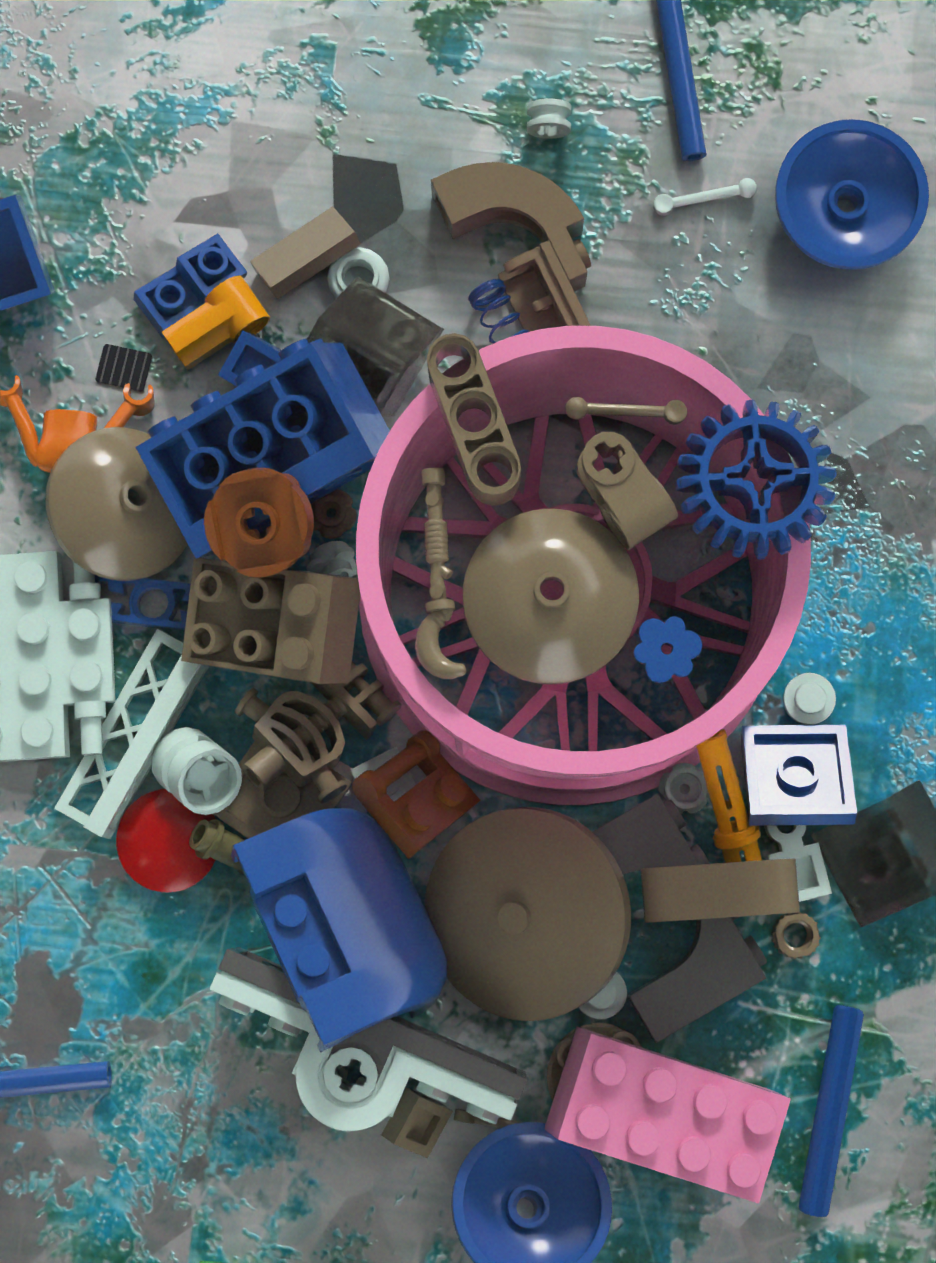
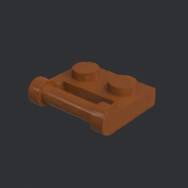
M421 730L409 738L406 748L375 771L367 770L352 782V789L356 798L408 859L413 857L481 801L442 756L439 741L426 730ZM418 765L427 777L393 801L387 794V787Z

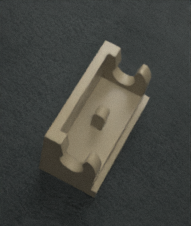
M549 240L503 264L505 270L498 274V279L504 281L506 286L505 293L511 296L509 302L514 312L520 313L518 320L523 330H529L530 332L561 326H591Z

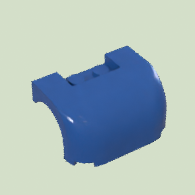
M353 808L322 809L288 821L233 845L231 857L234 863L239 861L250 885L249 893L254 901L255 910L294 996L302 1009H306L320 1039L317 1044L320 1053L373 1025L400 1014L409 1012L411 1018H414L436 1002L447 979V958L395 844L369 814Z

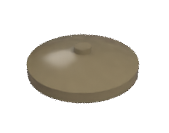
M537 807L510 808L490 813L469 823L441 851L430 873L426 888L424 907L439 936L447 958V979L473 1004L503 1018L520 1021H541L564 1015L584 1005L604 989L613 978L626 952L631 929V906L627 885L620 867L606 845L591 830L575 819L553 810Z

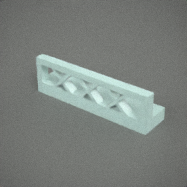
M159 629L154 633L101 726L102 750L108 741L127 736L129 748L117 769L106 772L102 754L84 755L54 808L103 838L111 839L123 814L130 806L152 767L151 758L155 746L163 736L173 730L209 667L208 665L181 661V655L169 678L157 682L153 661L163 644L176 652L178 651L180 654H182L183 643ZM148 673L150 684L139 687ZM153 691L155 702L142 724L132 726L127 707L133 696ZM122 717L125 729L113 732ZM96 763L99 774L88 777ZM101 781L103 793L90 815L84 814L83 811L72 806L82 786Z

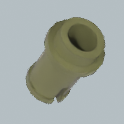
M217 819L210 821L201 820L193 829L189 841L190 847L195 850L196 856L203 860L211 857L244 874L239 861L234 863L231 854L233 845L245 839L225 830L223 823Z

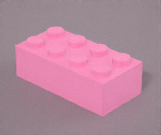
M577 1026L544 1129L558 1140L759 1204L791 1098L773 1090Z

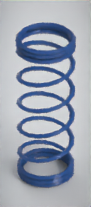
M493 279L480 284L471 291L468 297V301L473 309L483 311L480 324L487 328H493L489 335V342L492 344L496 343L492 339L494 331L498 327L514 322L520 316V313L515 312L504 317L495 325L484 323L483 317L487 311L499 308L511 300L510 295L502 296L506 291L504 281L500 279ZM498 288L496 291H494V292L491 293L490 295H488V296H486V297H484V298L478 299L480 296H482V295L485 294L486 292H488V291H490V290H492V289ZM491 303V304H490L488 307H486V308H478V307H476V306H483V305H487V304ZM521 330L513 336L527 333L529 330Z

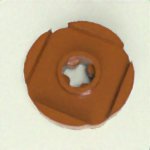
M251 468L234 473L225 478L215 492L213 500L208 502L204 514V528L207 541L213 553L221 561L226 560L230 566L238 569L236 572L249 577L271 576L290 568L310 549L314 529L312 507L307 495L300 488L299 482L290 474L280 473L270 468ZM254 507L261 508L263 514L270 517L271 526L267 527V536L260 537L258 529H249L247 525V519L255 516Z

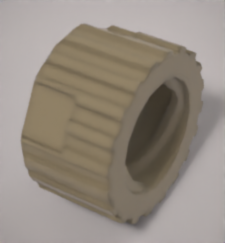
M801 912L781 915L780 919H777L775 925H773L771 932V941L774 942L775 949H778V952L785 957H791V959H796L797 957L802 959L803 956H810L812 952L816 951L821 939L817 929V922L812 917L807 916L808 914ZM793 923L801 924L807 932L805 942L797 948L789 946L784 939L785 929Z

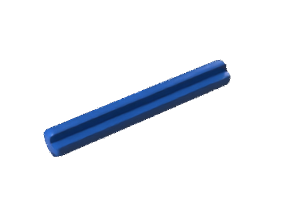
M837 1005L833 1010L799 1201L800 1211L815 1217H827L830 1210L864 1017L862 1010L844 1005Z

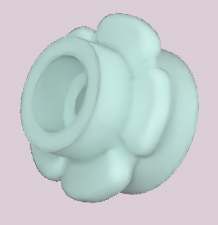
M688 763L677 764L670 773H664L660 779L659 792L664 795L663 802L671 799L681 814L684 811H688L691 814L696 813L706 805V794L708 791L702 771L695 770L694 765ZM682 784H686L689 786V792L687 794H682L680 792V786Z

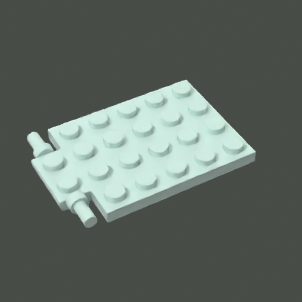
M58 551L0 555V762L70 757L68 706H74L75 719L80 720L81 754H103L101 719L106 718V703L116 702L111 598H101V587L99 583H95V574L88 572L73 561L74 584L69 585L70 601H64L62 554Z

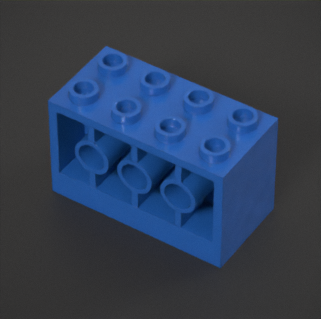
M306 338L294 342L278 353L281 358L280 362L267 369H264L262 365H258L243 372L234 379L237 385L236 388L223 395H220L219 391H214L201 397L190 405L194 413L179 421L174 416L159 422L147 431L151 438L136 446L141 459L196 559L214 554L206 538L204 514L208 502L213 500L215 492L220 487L219 485L228 476L251 468H270L280 473H287L297 479L300 488L305 492L310 504L371 470L377 453L390 430L343 343H324L322 339L308 343ZM254 507L255 516L247 519V525L249 529H258L259 533L271 526V520L269 515L263 514L261 508Z

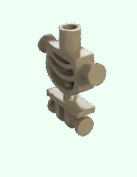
M353 661L351 662L349 683H312L328 700L324 704L312 696L298 691L284 692L269 706L257 697L258 691L252 688L242 698L235 709V713L238 716L246 714L257 722L252 738L262 749L242 765L243 772L249 781L260 790H263L283 772L298 787H303L313 781L320 792L317 797L321 804L326 803L340 795L347 788L346 783L343 780L337 781L331 772L339 763L345 745V739L338 719L343 716L367 740L373 735L376 725L382 726L387 723L401 708L402 704L398 700L392 703L382 692L384 685L379 680L369 685L363 679L368 672V668L364 664L357 666ZM353 687L360 692L355 698L348 693ZM366 706L378 717L376 721L364 709ZM324 731L330 738L333 749L329 754L321 736V733ZM306 746H309V748L311 749V752L315 758L314 763L311 759V756Z

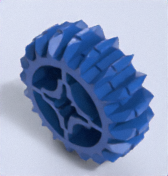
M753 399L745 402L742 412L743 418L739 417L735 408L730 404L723 406L720 412L723 425L715 418L706 416L701 422V428L706 437L690 433L685 442L688 448L696 455L682 454L677 462V467L693 475L678 478L675 483L676 490L682 493H695L694 496L682 502L680 509L683 514H691L699 510L703 514L692 526L693 531L699 534L704 532L710 525L713 526L717 532L712 537L710 546L718 549L725 541L726 536L735 540L732 547V556L737 558L743 555L747 542L753 543L754 554L758 560L767 557L769 540L772 541L775 549L781 555L787 554L791 550L789 534L797 541L805 543L812 536L806 522L821 526L827 518L824 511L816 504L829 505L835 498V493L832 490L819 485L831 482L837 476L835 468L818 466V463L824 461L831 454L830 446L821 445L812 448L810 443L819 433L817 426L812 425L801 433L795 428L800 421L801 413L793 410L786 421L777 418L780 410L779 403L773 401L769 403L764 416L758 415V407ZM743 438L744 448L741 451V463L731 467H724L721 473H709V463L713 454L728 442ZM765 439L773 441L784 448L791 455L798 468H795L793 463H783L773 459L767 451ZM752 461L754 469H757L758 477L768 479L760 491L761 495L759 498L758 491H755L753 482L749 480L743 481L742 479L749 472ZM792 486H802L797 508L783 519L769 523L768 511L771 508V495L787 492ZM718 491L719 496H731L738 499L744 506L746 519H749L750 523L737 519L725 511L717 502L713 492Z

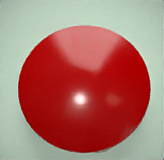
M166 789L154 790L141 796L125 811L117 830L116 848L124 870L135 882L157 892H178L194 886L209 873L216 860L211 857L203 860L196 856L195 850L189 844L190 836L195 826L201 820L210 821L216 819L213 814L203 815L192 812Z

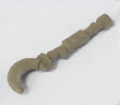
M426 468L421 472L422 485L427 487L425 502L428 506V521L424 523L426 562L430 564L431 570L429 593L432 601L425 603L426 613L429 615L422 621L417 631L415 649L418 660L430 674L442 679H455L466 674V667L462 663H455L447 659L441 652L438 643L441 627L445 626V621H450L453 611L456 610L454 600L447 599L446 587L444 584V579L448 580L453 574V571L445 566V563L449 561L447 522L443 520L442 506L444 499L441 493V486L445 485V469Z

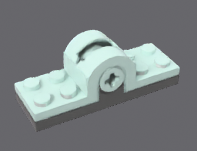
M240 947L228 948L218 968L222 972L216 973L210 990L221 994L218 1003L230 1010L248 1016L249 1012L254 1013L256 1009L270 1015L271 1017L267 1025L294 1037L302 1034L303 1030L309 1033L292 1074L296 1075L297 1090L302 1103L309 1113L322 1124L342 1131H358L378 1124L387 1116L393 1117L409 1077L419 1081L416 1090L436 1100L446 1102L450 1094L468 1102L466 1112L492 1124L497 1123L499 1116L511 1121L517 1106V1100L520 1099L528 1080L525 1071L399 1016L373 1025L320 1053L317 1046L320 1039L306 1009L303 1010L300 1003L297 1002L281 965ZM353 1059L361 1062L360 1072L367 1076H360L356 1083L347 1080L348 1070L341 1067L347 1066Z

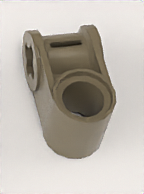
M601 432L594 435L586 443L577 462V475L600 509L609 529L627 550L632 549L678 518V512L671 497L662 484L650 473L631 443L623 435L615 432ZM598 453L604 459L612 455L617 459L618 462L612 470L613 474L608 468L602 469L599 472L594 468L593 464L598 457Z

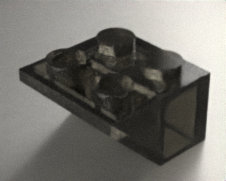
M357 276L317 319L307 337V341L311 343L322 339L324 343H343L382 417L395 416L426 362L430 346L441 336L444 328L365 279Z

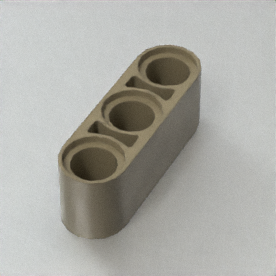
M456 333L445 334L436 339L428 351L427 366L430 385L470 491L483 504L491 506L505 504L515 496L519 489L521 479L519 456L476 345L465 335ZM456 355L467 360L470 368L462 376L451 378L439 371V363L448 356ZM474 408L482 410L489 416L490 423L479 432L466 431L457 422L463 412ZM498 462L508 468L511 477L502 486L491 487L481 482L478 472L485 464Z
M795 858L641 869L645 923L800 912Z

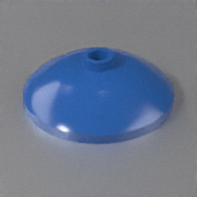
M855 119L829 122L814 128L801 137L792 146L783 160L775 185L777 214L784 231L795 246L819 263L847 270L878 266L900 254L919 232L924 222L929 202L927 176L919 157L912 147L898 134L882 125ZM843 199L849 200L853 204L854 210L852 212H844L838 207L837 202Z
M522 1122L507 1125L495 1130L479 1141L470 1150L459 1167L451 1197L454 1228L463 1249L474 1263H591L605 1243L612 1216V1198L608 1179L593 1152L589 1149L556 1139L544 1129L546 1123ZM520 1199H526L532 1203L534 1212L531 1218H523L518 1214L517 1203Z

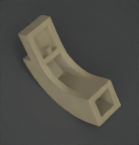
M502 162L474 163L456 168L431 179L432 197L452 239L493 223H509L520 226L535 235L541 243L550 241L574 291L585 287L588 273L587 268L591 267V261L580 239L572 241L573 238L582 235L584 217L570 196L553 181L526 167Z

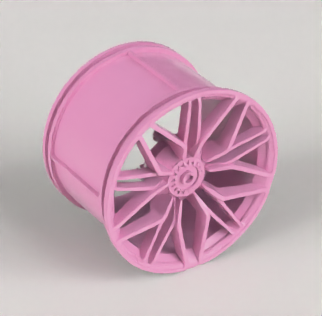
M603 326L546 328L508 337L479 350L506 425L535 417L524 493L522 495L518 490L511 499L513 504L521 513L538 509H563L577 512L599 522L610 532L611 530L595 502L592 506L586 504H561L548 508L539 498V485L549 415L567 414L565 406L572 397H581L587 403L666 406L671 400L682 401L686 405L688 412L683 422L677 425L669 424L662 417L594 415L627 422L655 434L639 455L644 464L662 439L676 447V450L657 478L664 487L677 465L679 456L683 453L696 455L688 448L685 442L690 433L706 437L701 428V422L706 416L715 418L723 425L720 413L723 406L730 404L735 408L739 417L743 418V406L747 400H752L730 378L705 360L674 344L626 329ZM462 359L442 374L451 378L460 377L468 371L470 365L467 360ZM429 384L409 404L394 423L377 453L367 477L361 499L356 531V566L360 590L359 609L362 633L369 660L377 680L384 685L382 689L384 694L392 703L398 700L402 704L401 708L396 712L398 717L413 735L421 730L429 731L439 741L440 753L456 772L481 786L503 795L535 803L593 805L614 802L637 796L659 787L660 779L664 773H670L677 764L688 763L696 766L700 763L696 746L711 738L721 729L726 730L728 738L748 713L755 699L774 675L789 649L801 619L808 591L811 566V538L805 543H801L789 534L791 550L784 555H781L775 549L772 541L769 540L768 555L765 559L758 560L754 554L753 543L747 542V547L740 558L732 556L731 549L674 582H667L652 576L649 555L642 542L630 550L625 548L634 565L639 586L638 613L626 643L633 637L634 633L639 636V628L644 621L651 618L663 621L649 608L650 602L747 633L744 646L699 635L702 640V648L740 657L726 687L708 711H705L688 676L678 677L675 674L672 676L671 679L693 718V721L667 734L612 685L607 676L605 665L597 672L585 677L588 691V751H570L566 699L568 683L543 684L523 708L499 732H495L468 716L490 663V660L481 649L478 651L457 706H454L427 680L418 668L422 666L418 657L411 659L404 646L416 641L419 627L398 636L394 626L391 605L392 571L430 589L429 572L395 556L401 532L425 534L424 523L428 521V518L408 517L412 507L425 488L422 485L421 471L423 469L442 468L446 464L487 519V521L443 519L447 522L448 536L485 538L493 529L508 520L499 516L491 505L483 504L477 500L470 491L463 470L454 459L456 451L432 387ZM474 408L463 412L457 422L466 431L479 432L488 426L490 418L484 411ZM758 408V415L764 416V414ZM586 414L585 417L578 419L584 446L596 435L591 417L592 414ZM743 438L728 442L713 454L709 463V473H721L724 467H731L741 463V451L744 448ZM765 439L767 451L773 459L778 462L792 463L788 452L773 441ZM599 453L593 464L598 472L605 469L603 459ZM752 461L749 472L742 479L743 481L749 480L753 482L755 491H758L759 498L761 495L760 491L768 479L758 477L757 469H754ZM492 462L482 466V469L497 486L507 483L508 479ZM792 486L787 492L771 495V508L768 511L769 523L783 519L797 508L801 496V486ZM723 496L727 504H720L721 507L737 519L750 523V520L746 519L742 503L734 497ZM679 510L677 511L678 518L660 530L694 525L696 520L703 514L700 510L691 514H683ZM748 555L752 576L750 622L679 597ZM444 580L446 597L463 606V588ZM554 580L546 581L540 588L541 594L548 600H557L563 595L562 585ZM464 607L454 611L450 621H445V626L441 627L440 630L466 620ZM472 637L440 650L446 658L479 647ZM661 646V650L664 654L671 653L670 646ZM598 694L652 739V741L626 748L597 751ZM555 695L561 750L543 748L512 739Z

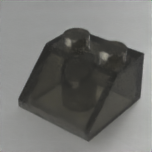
M920 780L857 810L855 824L828 825L811 835L815 843L819 842L822 857L860 928L936 895V809Z

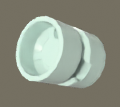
M189 727L174 729L163 736L155 746L151 765L152 773L157 782L192 812L203 815L218 813L229 806L238 795L242 783V773L237 760L199 729Z

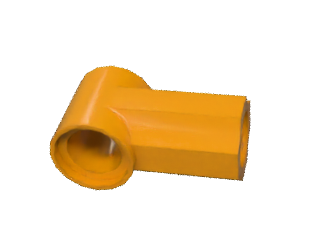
M239 275L231 277L216 286L207 295L203 305L162 331V334L188 371L230 342L236 343L242 331L256 335L269 323L271 317L244 278Z

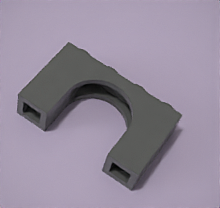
M658 794L592 831L609 849L623 875L634 871H641L643 868L710 864L699 845L696 844L690 848L681 834L680 829L685 827L686 823L671 799L663 802ZM739 917L696 919L695 936L686 955L670 969L627 993L628 999L654 1042L658 1043L766 979L760 967L766 964L767 960L751 935L743 939L733 922Z

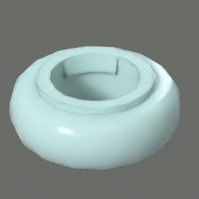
M358 247L330 265L327 280L329 290L338 302L349 308L364 309L373 306L383 298L387 292L390 277L388 267L381 256L370 249ZM361 266L373 273V281L364 290H352L344 283L345 274L353 267Z

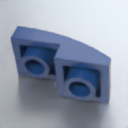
M217 233L177 257L174 268L134 291L133 300L160 336L164 338L162 331L203 305L207 295L216 286L234 276L240 275L245 278L247 271Z

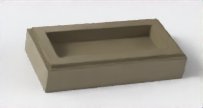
M332 206L252 259L250 263L273 295L279 299L361 243L355 231Z

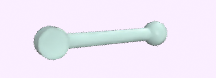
M745 178L738 185L674 198L668 194H660L654 200V210L658 215L666 216L676 207L736 195L750 198L756 193L757 185L751 178Z

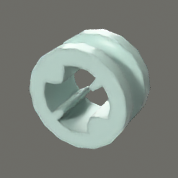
M545 98L532 101L527 105V114L532 117V120L527 122V133L530 135L553 139L564 137L571 133V123L566 120L571 115V104L569 102Z

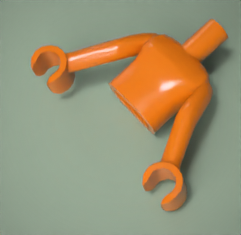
M16 375L14 386L11 389L0 390V406L9 408L30 463L35 467L38 466L42 471L51 473L55 462L68 446L84 435L96 430L97 416L78 410H48L44 412L42 436L38 443L35 426L22 401L23 389L19 376ZM130 383L126 384L123 388L124 402L104 428L124 427L132 415L145 416L149 414L155 405L153 387L148 385V395L144 399L134 400L131 398Z

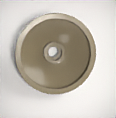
M125 427L103 428L79 438L59 456L51 470L46 487L47 517L50 528L60 547L83 569L110 580L132 581L156 574L171 565L187 546L183 534L136 449V446L151 437L149 434L136 429ZM129 489L135 490L140 495L139 506L133 505L129 501Z
M532 510L516 515L501 523L479 544L471 557L464 578V615L477 646L492 663L503 671L533 683H569L597 672L607 665L625 645L632 632L638 613V579L634 565L624 546L599 522L569 510ZM549 580L559 582L563 587V595L557 600L546 599L540 590L543 583Z

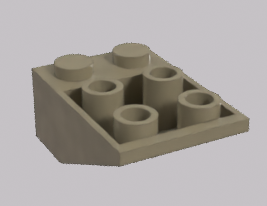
M194 557L181 661L318 684L349 683L360 600L358 578L286 569L267 577H249L236 572L238 569L230 566L227 561L208 558L196 559Z

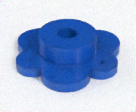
M670 617L665 623L659 619L651 618L644 621L639 628L641 643L636 645L633 655L637 662L646 664L645 672L651 681L665 683L674 674L678 677H686L692 672L693 663L691 660L700 654L702 640L697 633L685 630V623L679 617ZM661 646H670L671 653L664 654L661 650Z

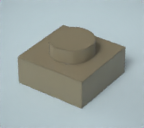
M406 1088L393 1117H390L381 1136L394 1145L428 1158L453 1111L434 1099Z

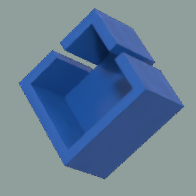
M12 195L0 199V311L55 293L21 195Z

